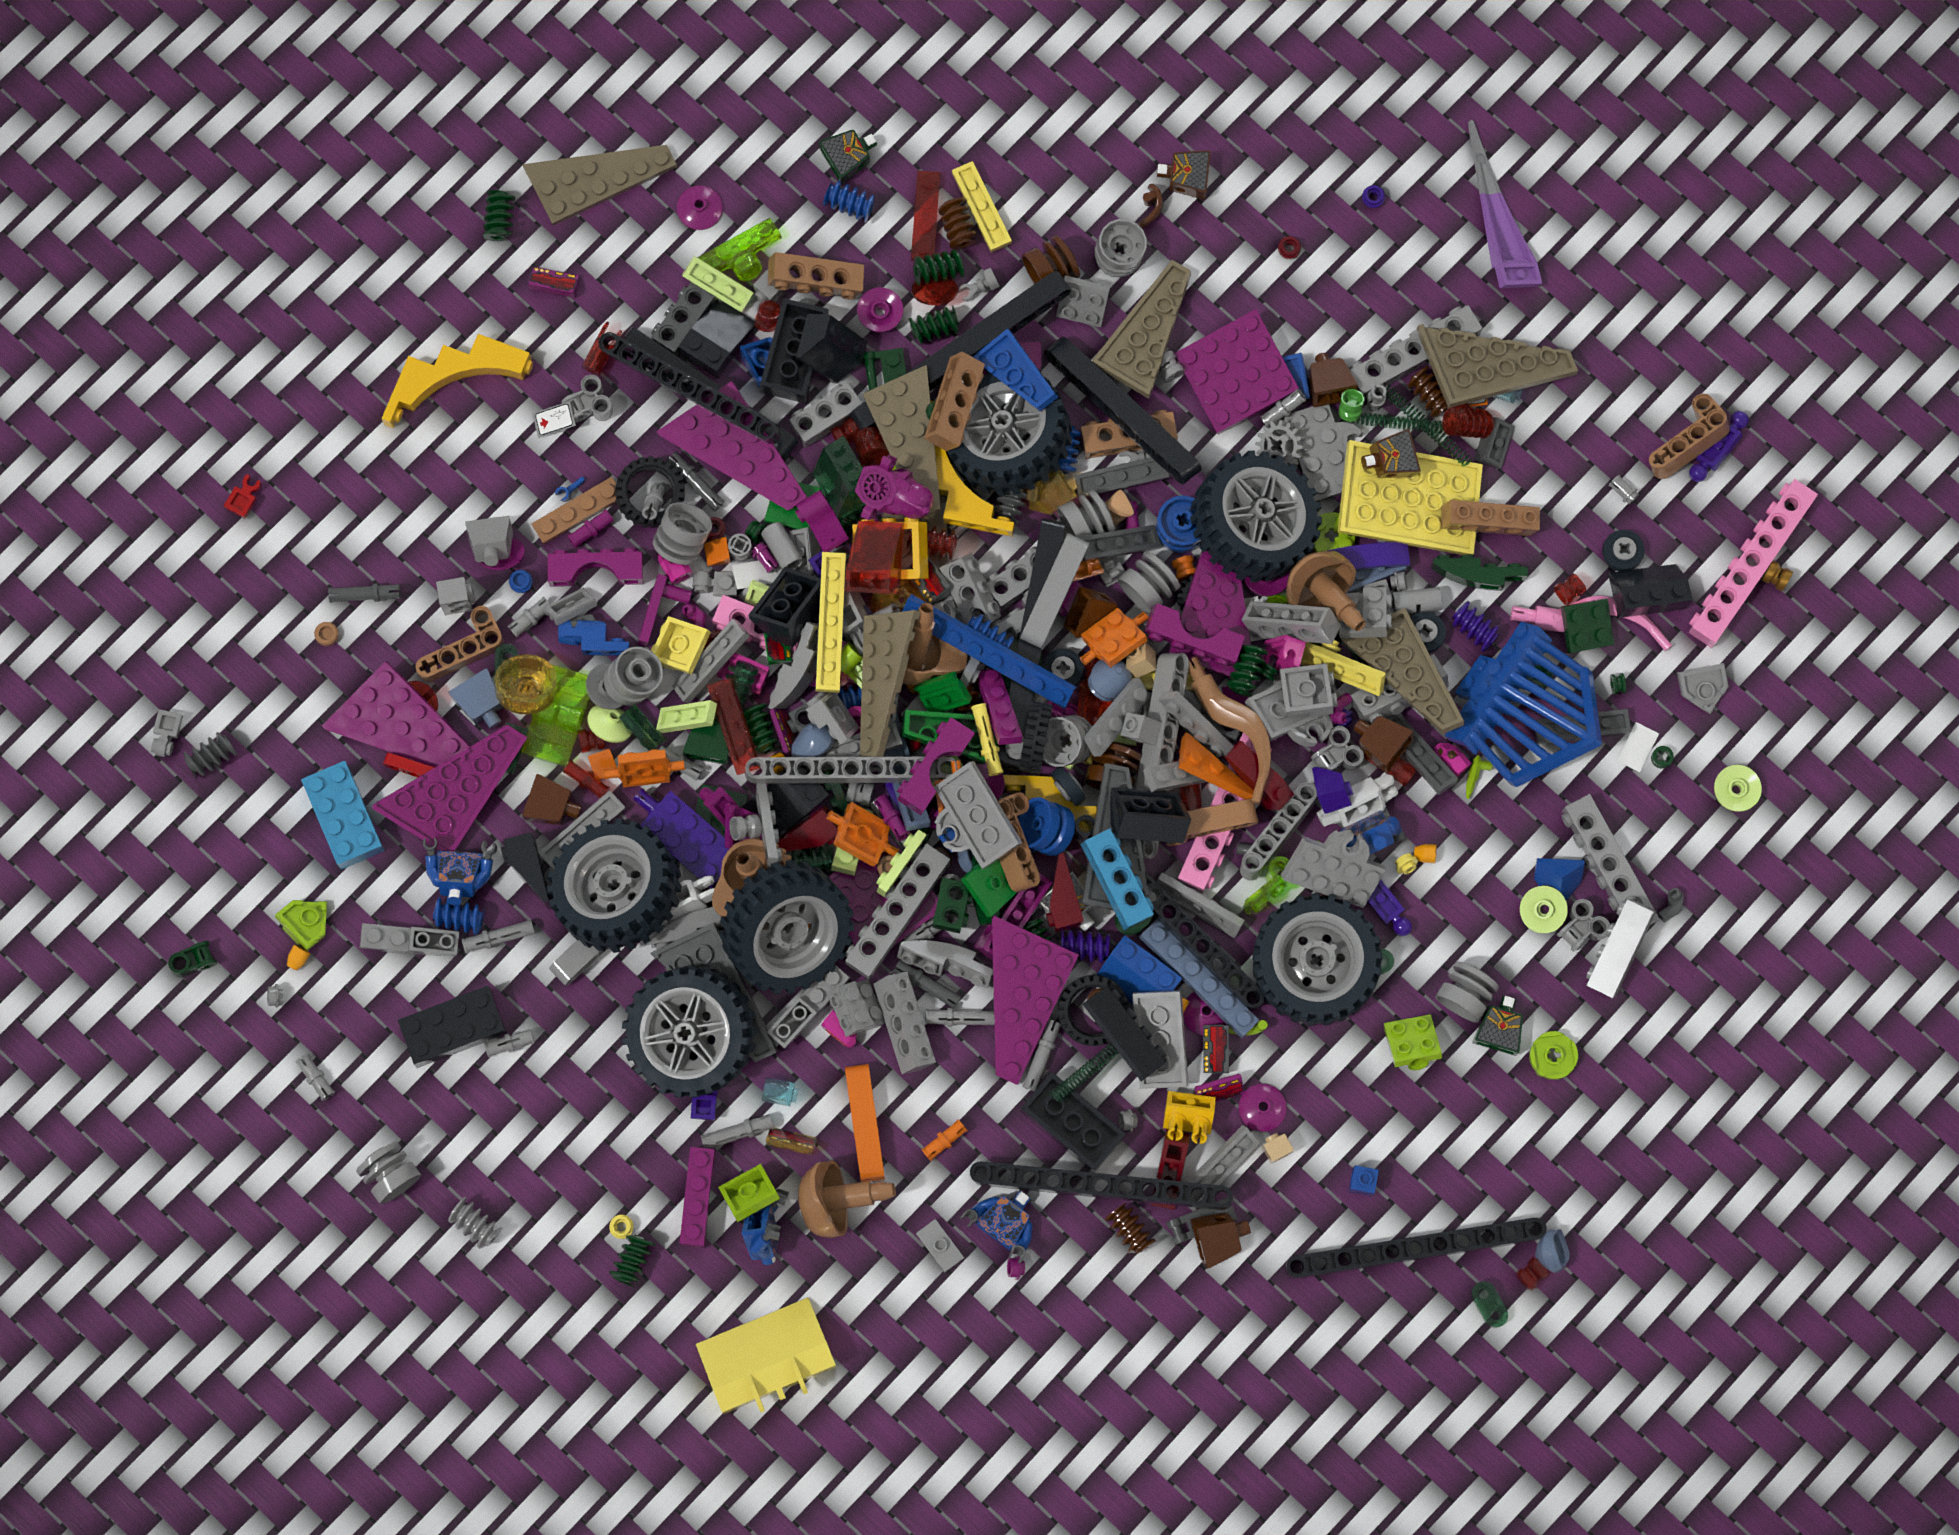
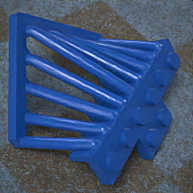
M1520 622L1496 659L1480 655L1474 662L1472 668L1455 691L1460 698L1468 700L1460 712L1464 725L1446 732L1444 735L1449 741L1464 745L1472 754L1476 755L1480 750L1504 779L1514 787H1518L1602 744L1593 673L1587 667L1580 665L1550 644L1552 639L1539 626ZM1543 654H1550L1580 676V681L1545 658ZM1535 665H1541L1572 686L1576 691L1582 692V697L1535 668ZM1527 677L1537 679L1576 704L1579 708L1584 709L1585 715L1534 684ZM1519 689L1533 693L1569 715L1581 725L1586 726L1587 731L1522 693ZM1511 701L1526 705L1576 735L1581 740L1574 744L1567 742L1512 705ZM1506 714L1515 717L1558 746L1561 750L1554 754L1548 753L1502 715ZM1495 725L1503 728L1542 760L1533 764L1527 762L1493 729ZM1487 738L1492 740L1521 770L1512 773L1485 743V740Z

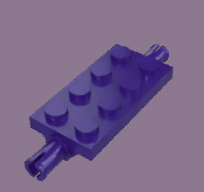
M642 788L638 793L645 800L637 794L633 798L634 801L649 812L648 817L640 826L642 828L644 826L648 827L654 835H657L669 852L699 879L711 875L714 883L708 887L712 889L721 876L722 860L729 850L725 847V837L672 791H669L662 801L658 802Z

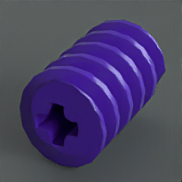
M1467 601L1450 619H1454L1452 626L1456 628L1462 625L1460 633L1463 634L1469 631L1467 639L1470 640L1476 637L1474 645L1478 646L1483 643L1481 651L1485 652L1500 636V634H1497L1499 626L1496 625L1490 628L1492 620L1489 619L1483 622L1485 614L1481 613L1476 616L1477 607L1469 610L1470 601Z
M1072 930L1068 931L1067 936H1064L1062 931L1061 946L1079 954L1082 962L1086 955L1089 956L1092 963L1096 956H1098L1100 963H1103L1105 957H1108L1110 934H1107L1103 940L1101 933H1097L1095 939H1093L1091 932H1088L1086 937L1083 938L1082 931H1078L1076 937H1074Z

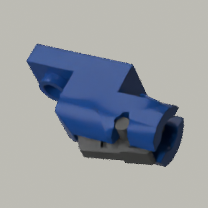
M591 614L576 616L558 625L559 643L575 646L581 644L583 655L619 656L624 650L630 648L629 642H625V639L612 638L611 641H607L606 623L596 621Z

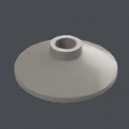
M610 664L597 665L589 672L586 679V691L589 698L594 704L604 709H617L623 706L614 701L602 687L604 685V673Z

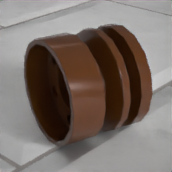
M1058 235L1051 237L1050 243L1048 241L1042 243L1044 254L1037 247L1022 254L1023 264L1034 284L1054 271H1059L1063 278L1065 275L1074 278L1080 277L1079 267L1072 251Z
M1111 743L1101 756L1094 757L1092 754L1091 759L1100 765L1088 766L1084 782L1100 790L1105 763L1128 767L1130 773H1138L1139 767L1137 765L1140 764L1142 755L1124 745ZM1130 776L1133 789L1135 779Z

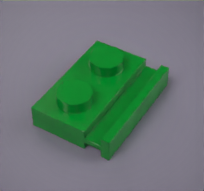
M956 671L915 685L914 690L919 692V698L928 711L943 712L971 702L972 696L961 679L958 680Z

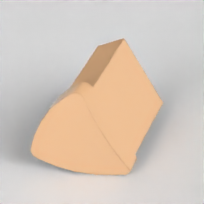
M1122 490L1117 491L1105 502L1111 513L1114 526L1126 517L1134 514L1133 508Z

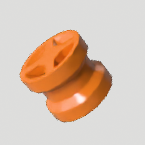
M1193 555L1183 556L1171 562L1172 568L1176 569L1177 574L1175 577L1178 581L1187 580L1189 576L1193 577L1196 569L1193 564L1195 561Z

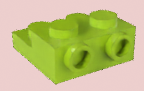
M761 1164L718 1187L737 1222L780 1199Z

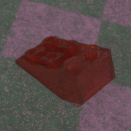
M858 521L846 567L845 591L900 594L904 523Z

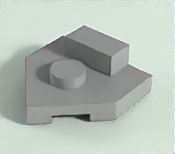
M1724 663L1677 672L1681 696L1708 714H1711L1716 703L1729 687Z

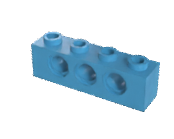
M1107 829L1080 844L1123 930L1154 915L1152 912L1154 910L1153 904L1148 897L1145 898L1141 890L1143 888L1141 880L1137 875L1134 876L1130 868L1132 867L1131 861L1127 854L1123 855L1119 847L1121 846L1120 839L1116 838L1115 833H1112L1111 829ZM1104 851H1108L1113 855V862L1104 860ZM1115 873L1123 875V884H1118L1114 880ZM1126 894H1130L1135 898V905L1131 906L1126 903Z

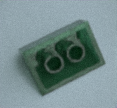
M844 436L823 448L812 473L839 520L865 505L855 492L863 467Z

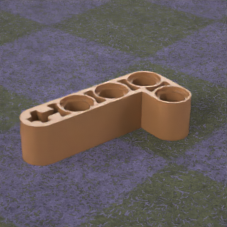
M1699 394L1692 401L1697 421L1650 455L1649 463L1656 478L1666 479L1729 433L1730 425L1726 413L1708 394Z
M478 606L471 612V621L477 631L476 633L423 656L417 661L416 671L423 681H435L496 653L503 647L504 640L489 608ZM482 614L488 616V620L485 623L476 622L478 616ZM490 635L498 636V640L494 644L486 643V639ZM467 646H477L476 651L473 654L465 653ZM447 655L455 656V660L451 664L443 663ZM436 660H438V662H439V664H440V666H441L442 668H440V669L438 668V666H437V664H436V662H435ZM429 665L430 673H426L425 666Z
M1018 792L997 800L1022 841V844L999 859L1008 884L1015 892L1035 887L1040 882L1038 869L1017 818L1018 815L1028 811L1029 801L1026 795Z
M1251 799L1187 811L1191 822L1184 843L1190 838L1258 824L1254 803L1251 802ZM1166 843L1167 846H1175V845L1183 844V843H1173V844Z

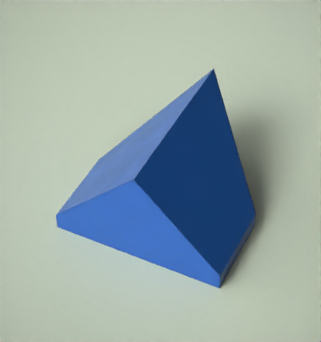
M771 337L740 346L742 361L758 387H760L773 338Z
M1537 858L1534 880L1538 886H1550L1557 889L1567 901L1582 882L1585 862L1584 860Z

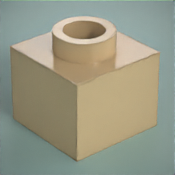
M1145 642L1126 656V668L1136 678L1156 670V651Z
M1278 1133L1269 1136L1265 1139L1266 1144L1262 1146L1271 1164L1294 1151L1285 1134L1279 1136Z

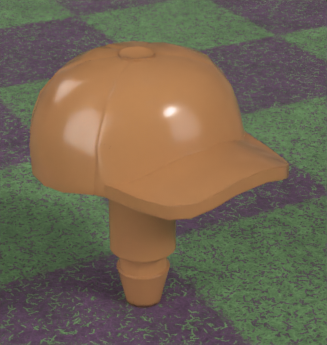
M1333 550L1318 551L1304 556L1291 569L1286 588V598L1290 605L1330 608L1338 621H1344L1347 626L1355 631L1362 630L1366 624L1359 610H1356V604L1346 595L1356 575V569L1348 558Z
M930 603L921 604L917 610L921 611L919 620L915 619L913 632H916L914 641L909 642L907 650L909 660L902 683L906 685H918L934 678L936 675H944L956 671L957 674L963 673L967 665L966 653L932 635L935 625L933 606Z
M761 838L746 839L738 842L724 856L721 876L712 896V906L718 915H727V911L724 909L727 901H733L734 896L732 892L735 888L740 890L745 885L743 880L749 876L752 879L758 875L756 870L762 867L767 870ZM781 848L782 862L779 863L781 866H784L786 861L792 858L790 855L785 854L786 850L784 848Z
M831 1160L817 1162L804 1174L799 1185L798 1202L803 1220L812 1233L825 1238H837L844 1236L847 1232L848 1208L874 1205L875 1201L887 1200L896 1196V1189L894 1183L886 1182L872 1184L871 1181L844 1184L840 1167L835 1161Z

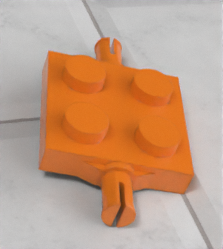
M1119 608L1109 613L1081 634L1082 640L1090 648V651L1080 657L1081 662L1086 666L1090 661L1098 658L1104 661L1110 668L1148 641L1147 636L1138 627L1148 620L1147 614L1142 611L1134 619H1131Z
M653 749L648 752H628L624 755H618L619 765L617 768L603 769L604 779L619 778L622 781L623 788L668 783L670 782L671 771L685 770L684 760L670 762L666 757L665 750Z
M851 802L847 805L843 817L832 810L828 813L826 819L838 825V832L833 845L872 867L878 864L883 851L891 856H895L899 851V848L888 843L889 825H886L883 819Z

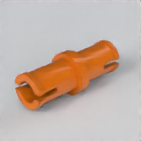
M957 1119L944 1132L937 1133L938 1137L921 1150L932 1161L946 1148L950 1149L952 1147L951 1144L968 1130Z

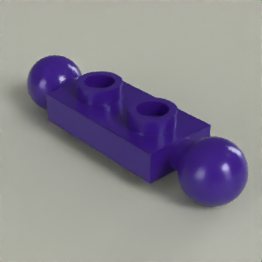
M1734 412L1730 417L1729 433L1696 457V461L1700 464H1694L1689 470V476L1694 482L1704 481L1708 475V468L1716 471L1743 437L1742 432L1738 429L1745 428L1749 423V417L1745 412Z
M1380 880L1367 903L1385 925L1391 921L1394 923L1393 930L1398 936H1407L1412 930V924L1407 918L1400 917V914L1405 909L1383 881Z

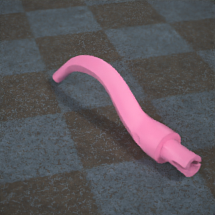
M1591 596L1572 603L1576 604L1607 598L1610 615L1617 616L1614 598ZM1512 606L1511 621L1531 623L1546 631L1564 632L1561 608L1536 606L1535 610ZM1646 615L1623 617L1643 626L1664 651L1672 647V644Z

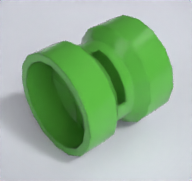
M1348 389L1341 395L1339 416L1343 420L1353 422L1361 417L1364 396L1360 391Z

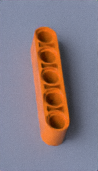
M869 1064L845 1067L861 1182L885 1180Z

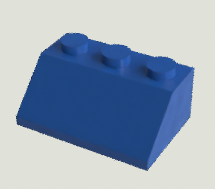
M1125 935L1097 973V975L1107 977L1117 983L1124 991L1128 1002L1132 1005L1134 992L1175 991L1182 981L1181 976Z

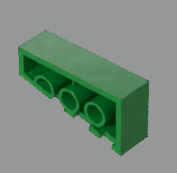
M905 710L903 712L901 736L926 745L930 740L932 742L936 741L939 736L935 733L942 721L947 723L952 717L975 732L960 756L986 764L985 757L981 755L982 746L974 715ZM992 728V732H993V736H994V739H995L996 746H999V745H998V742H997V739H996V736H995V734H994L993 728Z

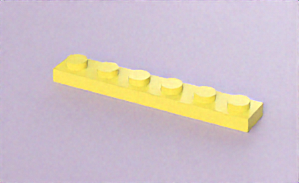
M822 552L816 692H840L846 553Z

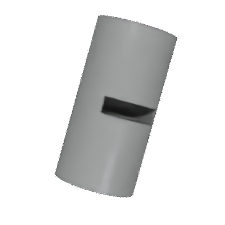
M773 523L762 531L761 535L781 569L787 567L798 570L804 564L802 556L782 523Z
M1439 587L1392 592V608L1394 612L1406 608L1408 614L1442 610Z

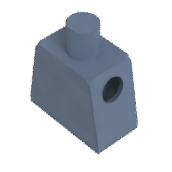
M487 668L448 692L452 700L475 724L485 720L488 727L493 729L502 723L496 712L503 708V704Z

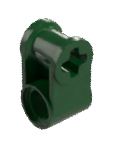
M202 941L172 954L168 965L174 975L186 977L215 966L217 960L213 959L209 949L210 942ZM178 960H186L184 969H175V963Z

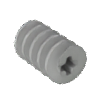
M467 1197L463 1198L452 1210L448 1221L450 1223L457 1221L455 1227L458 1230L464 1227L462 1234L465 1236L471 1234L470 1241L472 1243L479 1240L477 1243L479 1249L489 1246L498 1237L503 1228L500 1227L494 1230L496 1222L493 1221L487 1224L489 1216L485 1215L480 1218L481 1209L472 1211L474 1203L471 1202L465 1205Z

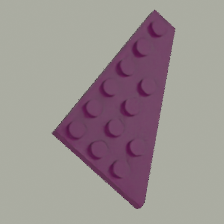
M733 381L718 390L750 408ZM713 394L705 399V404L713 401ZM695 405L656 431L659 436L788 511H791L797 507V504L808 498L774 444L763 442L698 405ZM728 405L725 408V415L733 411V405ZM752 415L745 418V426L753 422Z
M1201 551L1180 615V622L1183 628L1191 636L1200 639L1211 638L1219 630L1225 628L1244 635L1245 638L1242 645H1251L1249 631L1242 621L1246 608L1241 580L1236 579V573L1234 572L1229 574L1222 572L1223 566L1218 562L1213 565L1209 561L1212 556L1207 551L1204 553ZM1170 646L1168 653H1184L1191 664L1194 665L1191 658L1196 656L1193 655V651L1186 648L1182 651ZM1206 657V659L1199 658L1202 667L1208 671L1230 678V673L1234 671L1233 665L1224 667L1216 664L1215 659Z
M385 661L322 725L325 730L432 767H437L471 746L388 661Z
M507 724L374 803L372 809L421 840L426 838V843L432 847L435 845V837L438 843L437 850L454 852L526 741L527 736Z
M993 915L992 961L995 1075L1018 1085L1079 955Z

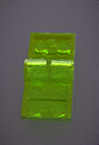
M550 664L540 696L537 697L533 708L527 739L521 751L523 755L567 768L590 699L586 691L588 675Z
M1278 856L1271 860L1265 873L1267 883L1245 900L1243 909L1248 915L1253 911L1257 914L1266 907V903L1271 896L1275 899L1285 891L1284 888H1286L1288 882L1284 881L1281 875H1277L1274 869L1283 871L1289 862L1288 858Z

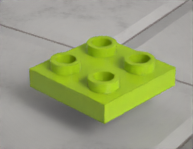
M1431 1014L1384 1023V1031L1395 1067L1408 1065L1410 1070L1416 1071L1425 1068L1429 1061L1442 1059V1052Z

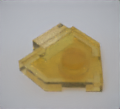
M1060 469L1057 473L1052 470L1048 474L1049 480L1045 483L1040 480L1034 484L1035 489L1030 491L1028 489L1026 500H1030V510L1050 515L1057 511V507L1077 497L1074 490L1070 489L1065 481V476Z

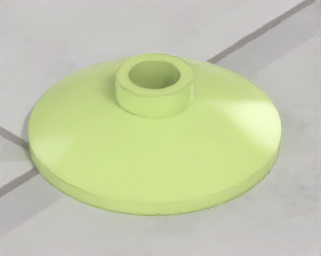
M596 705L588 713V725L599 738L612 743H620L626 741L631 736L633 724L623 710L619 708L604 709Z
M1731 765L1724 768L1718 774L1714 783V793L1718 802L1726 809L1735 812L1746 811L1752 808L1760 799L1762 792L1761 782L1757 774L1752 769L1743 765ZM1733 786L1740 788L1739 794H1735L1732 791Z
M1550 886L1532 888L1524 895L1520 904V915L1524 924L1537 933H1550L1557 930L1565 922L1568 913V906L1564 896L1557 889ZM1543 905H1547L1549 907V912L1547 914H1543L1541 912V907Z

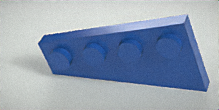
M1008 328L972 356L984 363V369L1038 411H1042L1058 398L1057 394Z

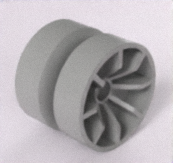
M628 648L607 667L604 673L606 692L619 704L626 706L637 705L643 702L660 685L663 678L662 664L658 657L646 648Z

